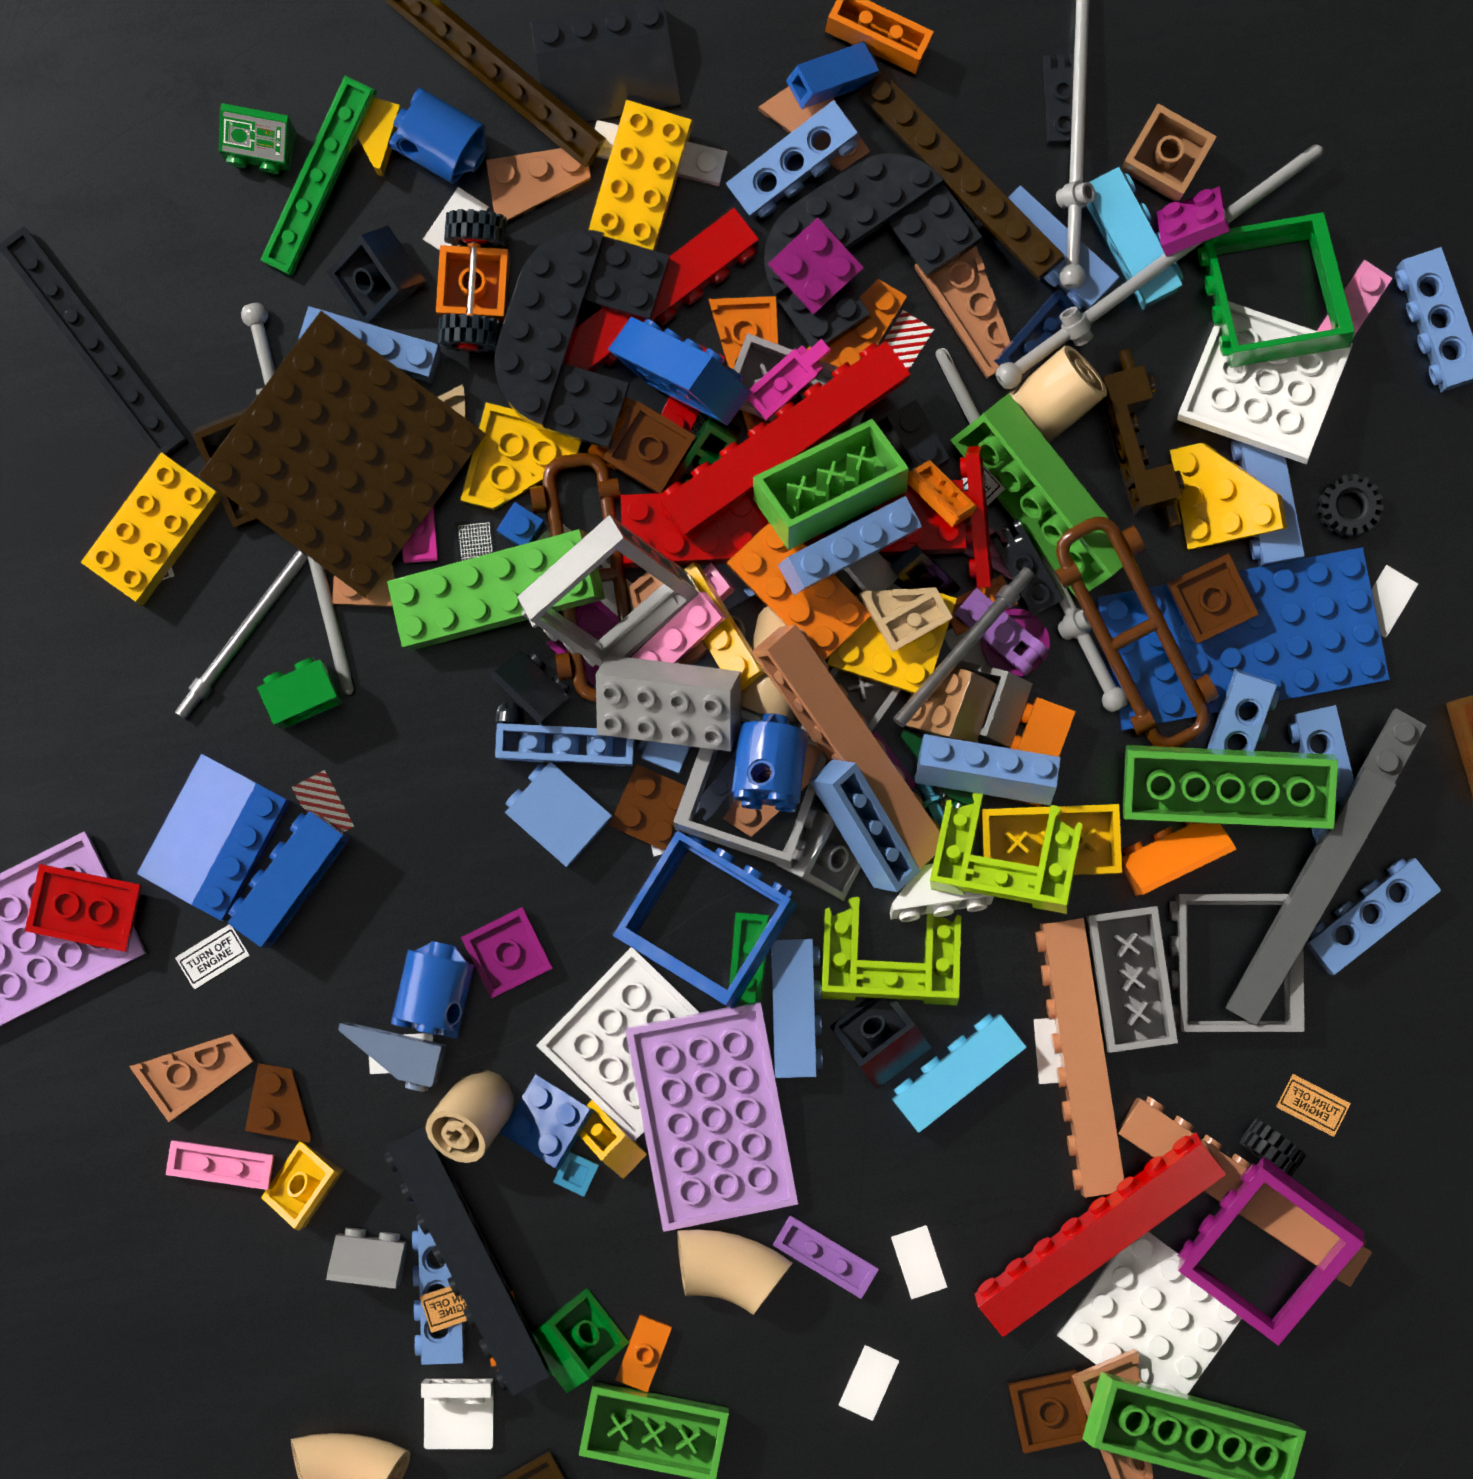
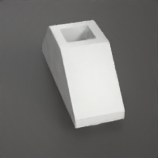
M928 864L920 869V872L905 885L894 900L890 910V918H900L901 922H910L919 919L920 915L933 913L935 917H943L954 913V910L967 908L969 912L981 911L992 903L994 896L966 891L965 895L932 890L930 877L933 864Z

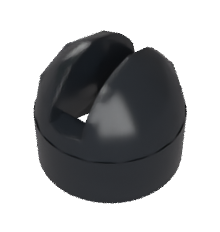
M507 702L498 707L495 725L497 723L522 724L523 713L519 705L513 702L512 708H507Z

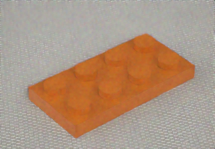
M768 523L727 562V565L786 626L797 625V627L805 631L810 639L809 644L817 655L826 660L871 615L867 608L835 575L794 596L778 565L788 556L807 546L802 543L788 550L773 527Z

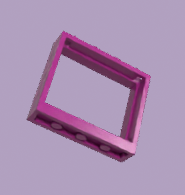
M1263 1157L1257 1165L1252 1164L1249 1169L1246 1168L1240 1178L1243 1182L1236 1191L1232 1188L1227 1191L1219 1203L1222 1208L1215 1216L1209 1214L1204 1219L1198 1229L1201 1233L1194 1242L1189 1239L1184 1244V1248L1177 1255L1180 1258L1178 1271L1279 1346L1364 1245V1231ZM1264 1182L1340 1238L1273 1319L1197 1264Z

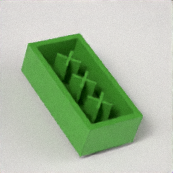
M870 419L754 476L753 500L784 545L790 550L906 492L909 468L875 421Z
M594 1381L579 1456L694 1479H716L729 1408Z

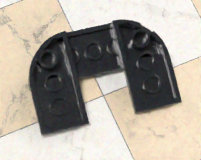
M878 154L855 162L789 207L778 218L770 231L765 246L764 265L774 296H776L778 303L809 347H813L820 339L829 347L871 318L870 312L851 285L847 283L817 312L812 314L767 265L817 217L847 250L888 224L927 279L983 242V237L947 189L942 177L932 167L919 159L903 154Z
M575 230L559 234L544 242L530 255L518 277L495 351L497 381L504 397L516 414L539 429L608 450L610 449L630 385L628 382L564 364L583 303L644 321L646 319L651 320L670 262V255L606 237L604 232L595 230Z

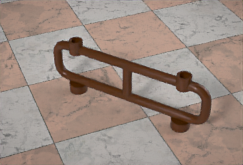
M577 453L554 458L547 464L543 472V485L530 487L533 514L547 512L551 537L564 533L556 484V476L563 469L582 466L592 467L597 476L603 520L609 515L617 520L614 499L621 498L618 478H610L608 466L601 457L593 453ZM616 550L609 556L610 568L599 569L601 582L613 581L620 622L631 613L623 555ZM576 608L563 610V617L578 626ZM569 650L566 653L555 654L559 681L573 679V684L578 694L590 702H596V689L590 687L586 680L583 655L580 653L574 655Z
M1096 516L1087 519L1068 529L1058 540L1056 555L1061 567L1055 570V573L1064 589L1071 586L1135 713V716L1129 719L1137 735L1141 736L1145 733L1153 746L1182 747L1205 733L1210 723V712L1207 704L1220 698L1208 674L1196 680L1194 679L1133 557L1146 550L1144 542L1134 525L1121 531L1114 521L1106 517ZM1096 530H1102L1107 534L1149 618L1112 638L1083 581L1077 565L1070 555L1072 543ZM1154 631L1197 715L1194 725L1172 737H1164L1159 732L1157 724L1119 652L1120 649Z

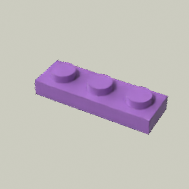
M792 1215L788 1217L773 1243V1246L861 1299L879 1270L878 1267Z

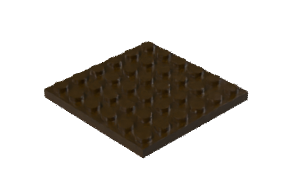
M320 311L199 473V476L366 598L486 436V433L323 311Z

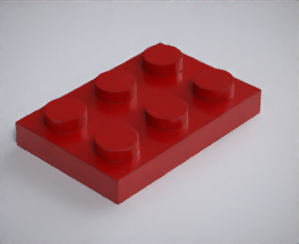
M39 864L25 931L128 952L142 885Z

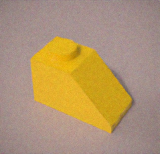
M374 98L357 138L377 175L384 177L392 151L388 144L395 131L398 130V128L393 126V123L401 110V106Z
M591 1100L587 1106L592 1108L594 1112L579 1136L601 1161L624 1179L647 1153Z

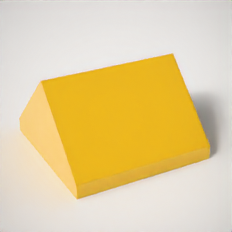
M299 1141L271 1182L270 1188L264 1192L261 1198L294 1229L300 1231L307 1226L344 1170L305 1143Z

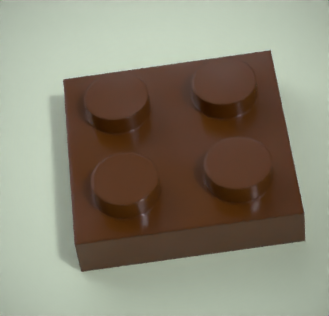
M637 401L613 440L610 449L607 450L602 459L652 491L663 493L695 441L696 436Z
M1229 553L1166 583L1195 645L1259 615Z
M636 764L609 826L665 851L677 832L673 821L686 786Z
M1075 1369L1008 1384L1023 1454L1084 1441L1082 1438L1087 1418L1072 1375L1077 1373Z

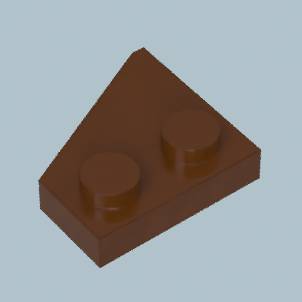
M258 1063L245 1131L308 1143L312 1142V1134L309 1131L305 1117V1109L297 1088L298 1083L294 1069Z

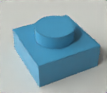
M570 1151L553 1182L584 1197L599 1164Z

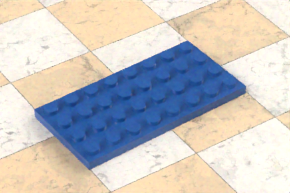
M1363 547L1238 571L1259 615L1195 645L1167 585L1149 587L1194 679L1196 680L1208 674L1220 698L1207 704L1210 714L1220 712L1234 669L1274 681L1277 685L1275 690L1280 692L1278 701L1390 680ZM1135 590L1096 598L1097 608L1112 638L1149 619ZM1155 631L1119 650L1156 724L1197 717ZM1109 663L1111 677L1116 687L1122 688ZM1128 701L1127 706L1118 710L1122 731L1134 729L1129 718L1135 716V713ZM1250 701L1245 702L1239 709L1256 706V704Z

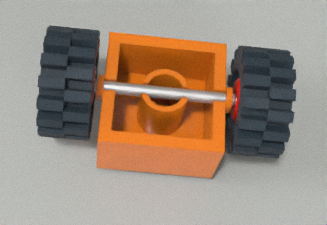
M457 209V211L451 210L446 212L444 241L452 246L440 245L436 314L439 318L437 343L439 347L453 349V351H475L476 353L496 351L500 324L504 323L507 314L511 261L508 249H498V247L502 248L505 246L507 217L502 214H496V212L492 211L486 212V210L474 211V209H468V211Z

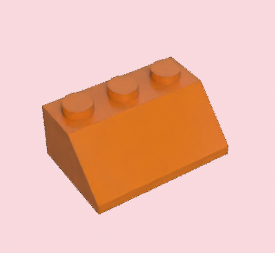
M1184 822L1186 826L1175 832L1170 826L1153 834L1155 841L1144 847L1141 841L1122 849L1125 855L1122 857V870L1134 895H1144L1236 850L1234 843L1220 823Z

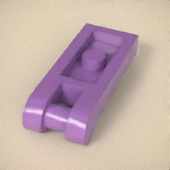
M976 588L953 615L971 629L993 604V601ZM1005 612L999 616L981 637L983 641L1025 676L1033 669L1031 666L1038 657L1042 658L1048 651V648L1041 641L1033 637ZM1020 641L1028 647L1021 656L1013 651Z

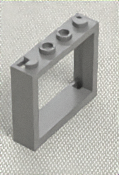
M609 515L517 598L524 609L522 616L530 621L532 627H541L550 639L555 642L558 639L562 641L572 654L580 653L592 667L594 665L600 667L607 655L630 657L700 592L686 570ZM618 550L664 584L606 635L597 640L551 607Z
M741 706L742 722L762 720L763 714ZM789 721V725L805 730L800 722ZM808 734L807 743L817 746ZM700 748L673 821L675 830L792 868L794 860L800 861L806 847V841L802 840L806 828L812 829L818 809L813 808L818 795L810 782L786 850L783 852L693 822L718 752L715 749ZM821 751L811 778L828 764Z
M1288 894L1175 895V901H1170L1169 919L1170 922H1175V936H1170L1169 949L1170 956H1175L1176 970H1170V989L1176 990V1004H1172L1176 1031L1304 1032L1303 949L1284 979L1285 1021H1259L1257 1025L1248 1021H1189L1187 905H1283Z

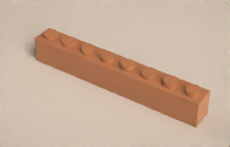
M797 625L779 627L751 653L828 763L833 759L854 762L858 765L917 866L921 869L935 856L941 830L940 825L927 814L923 808L922 799L915 792L911 791L904 780L905 776L901 769L891 762L886 755V748L883 743L875 738L866 726L867 721L865 717L855 710L848 700L847 691L842 685L836 683L829 673V666L826 661L817 655L809 644L810 639L805 631L797 627Z
M1084 918L1040 924L1041 931L1035 933L1038 952H1044L1046 965L1041 966L1043 985L1050 987L1051 999L1046 1000L1047 1014L1049 1020L1055 1019L1057 1033L1051 1034L1054 1054L1060 1053L1062 1067L1056 1068L1059 1088L1065 1087L1067 1101H1063L1061 1104L1064 1121L1070 1122L1072 1135L1067 1136L1069 1155L1076 1156L1077 1169L1072 1170L1075 1190H1081V1195L1084 1197L1111 1194L1116 1191L1118 1184L1124 1180Z
M1148 1096L1146 1101L1136 1098L1116 1130L1117 1134L1154 1158L1157 1156L1162 1157L1172 1150L1174 1143L1180 1138L1191 1136L1194 1126L1178 1115L1172 1120L1163 1114L1166 1107ZM1205 1135L1202 1139L1203 1142L1218 1159L1226 1175L1204 1190V1192L1221 1201L1229 1189L1232 1188L1236 1191L1243 1182L1240 1179L1246 1168L1249 1169L1252 1164L1235 1153L1232 1158H1229L1220 1152L1223 1147L1222 1144ZM1265 1182L1239 1212V1215L1316 1266L1340 1239ZM1365 1239L1364 1245L1336 1277L1337 1280L1351 1287L1372 1254L1370 1250L1364 1247L1367 1243Z

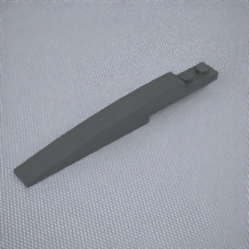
M1397 708L1392 711L1335 814L1334 829H1324L1226 1006L1227 1010L1257 1025L1392 794L1399 774L1427 725Z

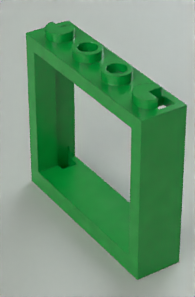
M1324 212L1229 228V232L1204 241L1202 247L1197 249L1199 264L1201 267L1206 266L1208 276H1205L1206 293L1208 297L1213 296L1215 306H1212L1213 322L1215 326H1220L1222 336L1219 337L1220 351L1222 356H1228L1230 368L1351 347L1355 331ZM1309 240L1332 329L1238 345L1217 255Z

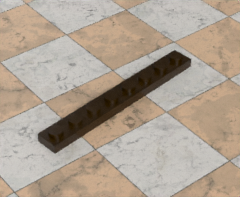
M384 0L582 166L587 167L593 163L606 138L440 0Z
M884 71L858 92L859 98L922 162L932 167L942 177L945 186L1039 282L1065 259L1064 254Z

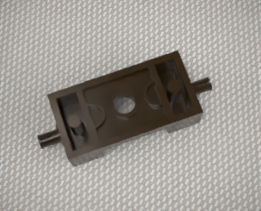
M1132 348L1118 352L1124 371L1106 375L1102 379L1107 389V396L1101 400L1105 418L1134 516L1164 509L1168 527H1176L1183 524L1177 505L1178 500L1182 496L1181 491L1185 490L1181 472L1174 470L1173 463L1149 470L1145 469V466L1149 465V460L1144 445H1138L1135 433L1139 432V424L1134 412L1144 410L1153 399L1152 393L1156 392V385L1152 373L1146 374L1144 365L1136 366Z

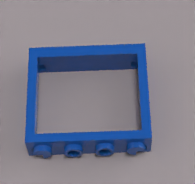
M677 830L613 936L729 1008H733L737 1005L798 904L789 898L792 892L779 883L774 882L772 887L761 881L764 875L749 865H746L742 870L733 864L736 858L720 848L714 853L704 847L707 840L690 834L686 836ZM688 850L779 904L728 990L637 934Z

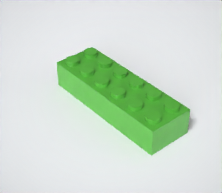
M1009 393L951 439L963 457H965L968 447L982 446L983 465L1005 488L996 498L1015 521L1018 519L1022 521L1036 548L1054 571L1061 567L1056 555L1057 542L1063 533L1087 519L1096 516L1108 518L1107 514L1087 492L1085 486L1078 481L1064 460L1055 452L1044 438L1042 432L1035 427L1024 413L1022 407ZM1096 530L1078 539L1070 547V555L1077 565L1088 591L1113 576L1123 567L1107 534L1102 530ZM1069 586L1068 588L1074 594L1071 586Z
M578 529L387 581L402 647L416 650L528 620L522 616L524 609L517 597L589 533ZM598 567L551 608L559 612L604 600L605 595Z
M1126 745L1122 813L1124 819L1334 829L1338 759L1334 754Z
M1101 1372L1082 1439L1093 1448L1210 1479H1293L1306 1431L1288 1421Z

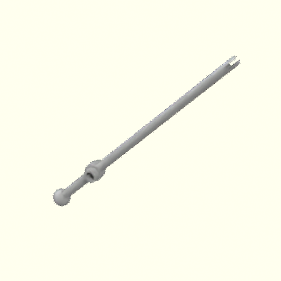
M1076 0L1069 183L1056 193L1059 207L1062 209L1068 208L1066 265L1059 274L1060 283L1067 289L1080 288L1086 279L1085 270L1080 266L1082 208L1095 199L1093 185L1089 182L1083 183L1090 0Z
M1316 144L1311 146L1226 208L1228 222L1230 223L1321 157L1324 151L1323 147ZM1201 243L1169 256L1163 254L1084 313H1080L1076 306L1063 311L1059 316L1062 321V329L1017 362L1001 364L997 368L995 375L998 382L1005 389L1015 388L1020 384L1023 373L1068 340H1073L1075 346L1088 343L1093 338L1090 330L1093 322Z
M251 303L243 307L241 318L243 323L251 327L266 385L275 373L264 323L268 318V311L262 303ZM263 388L256 389V394L258 395ZM308 556L341 691L349 696L353 693L354 686L325 568Z
M945 348L938 349L936 351V358L969 424H971L980 414L949 352ZM1039 552L1064 597L1059 602L1065 613L1063 621L1058 624L1060 635L1066 640L1078 639L1104 691L1102 703L1105 709L1112 713L1128 705V699L1123 689L1116 687L1089 633L1092 627L1083 609H1077L1068 589L1063 588L1054 569Z

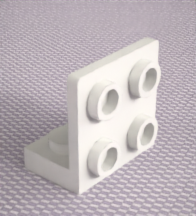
M424 1379L421 1383V1398H424V1448L491 1449L493 1447L494 1379Z

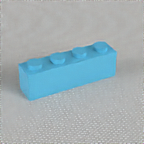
M1117 167L1089 182L1095 189V199L1087 204V208L1128 281L1165 253L1161 247L1159 232L1154 233L1149 223L1152 219L1144 203L1139 204L1133 194L1136 189L1131 177L1127 173L1123 175L1120 168ZM1175 262L1134 292L1142 310L1180 290L1183 275L1177 263Z
M991 1014L985 1016L974 1025L977 1032L968 1039L964 1035L957 1038L947 1047L950 1050L948 1055L941 1060L935 1056L920 1068L924 1074L915 1081H912L909 1077L894 1089L897 1095L892 1100L918 1133L1026 1048L1001 1015L998 1014L994 1018Z

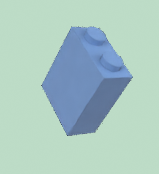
M549 762L546 766L540 763L528 777L532 781L523 792L517 789L505 804L509 808L505 813L568 868L613 816L552 762Z

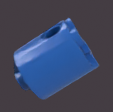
M418 88L411 99L409 109L402 108L397 114L393 126L398 128V130L391 137L388 147L453 184L465 172L471 171L474 173L481 165L487 152L485 140L486 126L426 90Z
M773 713L763 714L761 721L745 722L740 725L732 796H734V799L742 801L741 806L743 808L760 810L762 805L775 806V809L778 811L795 812L796 804L800 803L808 733L801 728L789 725V717Z
M431 941V943L415 951L408 950L391 1024L411 1028L413 1023L412 1028L417 1029V1031L437 1035L438 1032L439 1035L458 1039L475 965L465 960L457 946Z

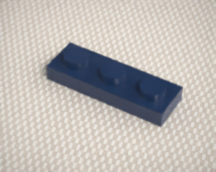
M1060 289L1054 292L997 356L994 362L998 366L1006 362L1015 363L1062 329V321L1059 316L1066 309L1074 307L1073 302ZM1040 362L1022 374L1020 383L1027 378Z

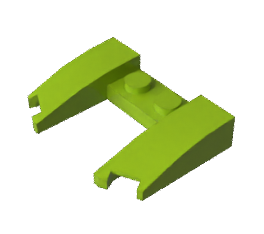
M973 793V804L953 809L951 799L946 801L930 877L932 890L965 895V891L1032 903L1033 908L1067 914L1082 833V824L1078 822L1073 830L1058 819L1061 809L1051 805L1039 867L973 855L983 794Z
M860 897L849 899L848 902L851 909L832 916L830 909H825L821 999L855 1001V997L923 1000V1004L957 1006L960 985V915L957 914L955 920L951 922L944 917H935L933 913L926 914L924 963L857 960Z

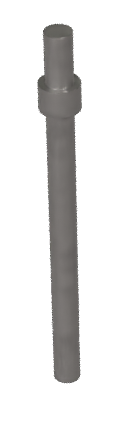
M299 550L295 553L200 679L196 677L189 687L191 691L176 709L175 713L186 720L200 700H206L213 690L210 687L308 560L306 555Z
M1024 567L1009 585H1004L995 595L997 599L895 715L893 720L899 726L904 727L1006 608L1011 609L1020 599L1019 593L1035 576L1030 569Z

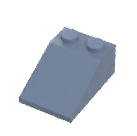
M349 1022L339 1024L338 1030L396 1079L406 1081L405 1088L425 1092L428 1091L429 1087L438 1085L447 1045Z

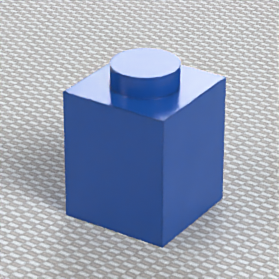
M514 502L496 531L500 537L515 546L536 541L544 529L545 523L543 519Z

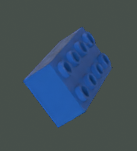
M631 317L608 349L647 385L727 426L751 393L741 383L744 379L741 374L728 366L725 368L722 365L724 359L719 354L709 348L703 352V348L694 341L687 338L683 342V339L668 328L663 332L661 327L649 319L641 322Z
M309 811L307 815L301 813L290 827V830L293 832L286 843L279 842L269 856L273 860L265 871L260 869L249 883V886L253 889L246 898L240 897L228 912L232 916L228 924L261 948L272 947L351 838L317 813Z

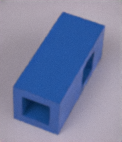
M861 42L797 65L786 81L802 110L865 87L876 76L879 69L874 55L869 52L865 42Z

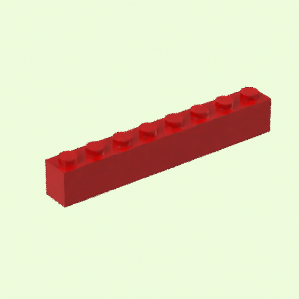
M735 208L731 209L670 256V262L651 321L656 324L660 323L662 326L667 324L678 314L676 312L677 308L685 302L688 305L696 302L704 294L702 289L711 282L715 285L719 284L730 275L729 269L738 262L743 265L757 254L756 248L759 247V239ZM601 308L575 328L564 364L596 373L595 371L605 363L608 366L616 363L619 359L608 349L631 316Z
M885 341L880 346L876 342L872 343L860 352L861 359L851 366L848 362L842 364L831 373L834 378L824 385L818 382L803 393L806 398L798 404L794 405L793 402H789L775 413L778 418L768 425L763 421L753 427L747 433L750 438L740 445L736 441L729 444L719 452L721 458L711 465L708 461L704 462L691 472L692 479L683 485L678 481L663 492L665 498L661 500V505L683 536L687 538L752 492L754 476L817 446L906 383L910 378V373L888 342Z
M1196 1132L1191 1136L1180 1138L1174 1143L1172 1150L1162 1157L1157 1156L1151 1159L1145 1165L1144 1170L1135 1177L1125 1178L1118 1184L1116 1191L1106 1198L1100 1197L1089 1206L1087 1212L1079 1218L1073 1217L1063 1224L1061 1231L1053 1237L1040 1240L1034 1246L1031 1253L1023 1259L1017 1258L1006 1267L1005 1272L997 1278H990L984 1281L975 1293L978 1307L1001 1336H1006L1224 1177L1226 1173L1222 1165Z

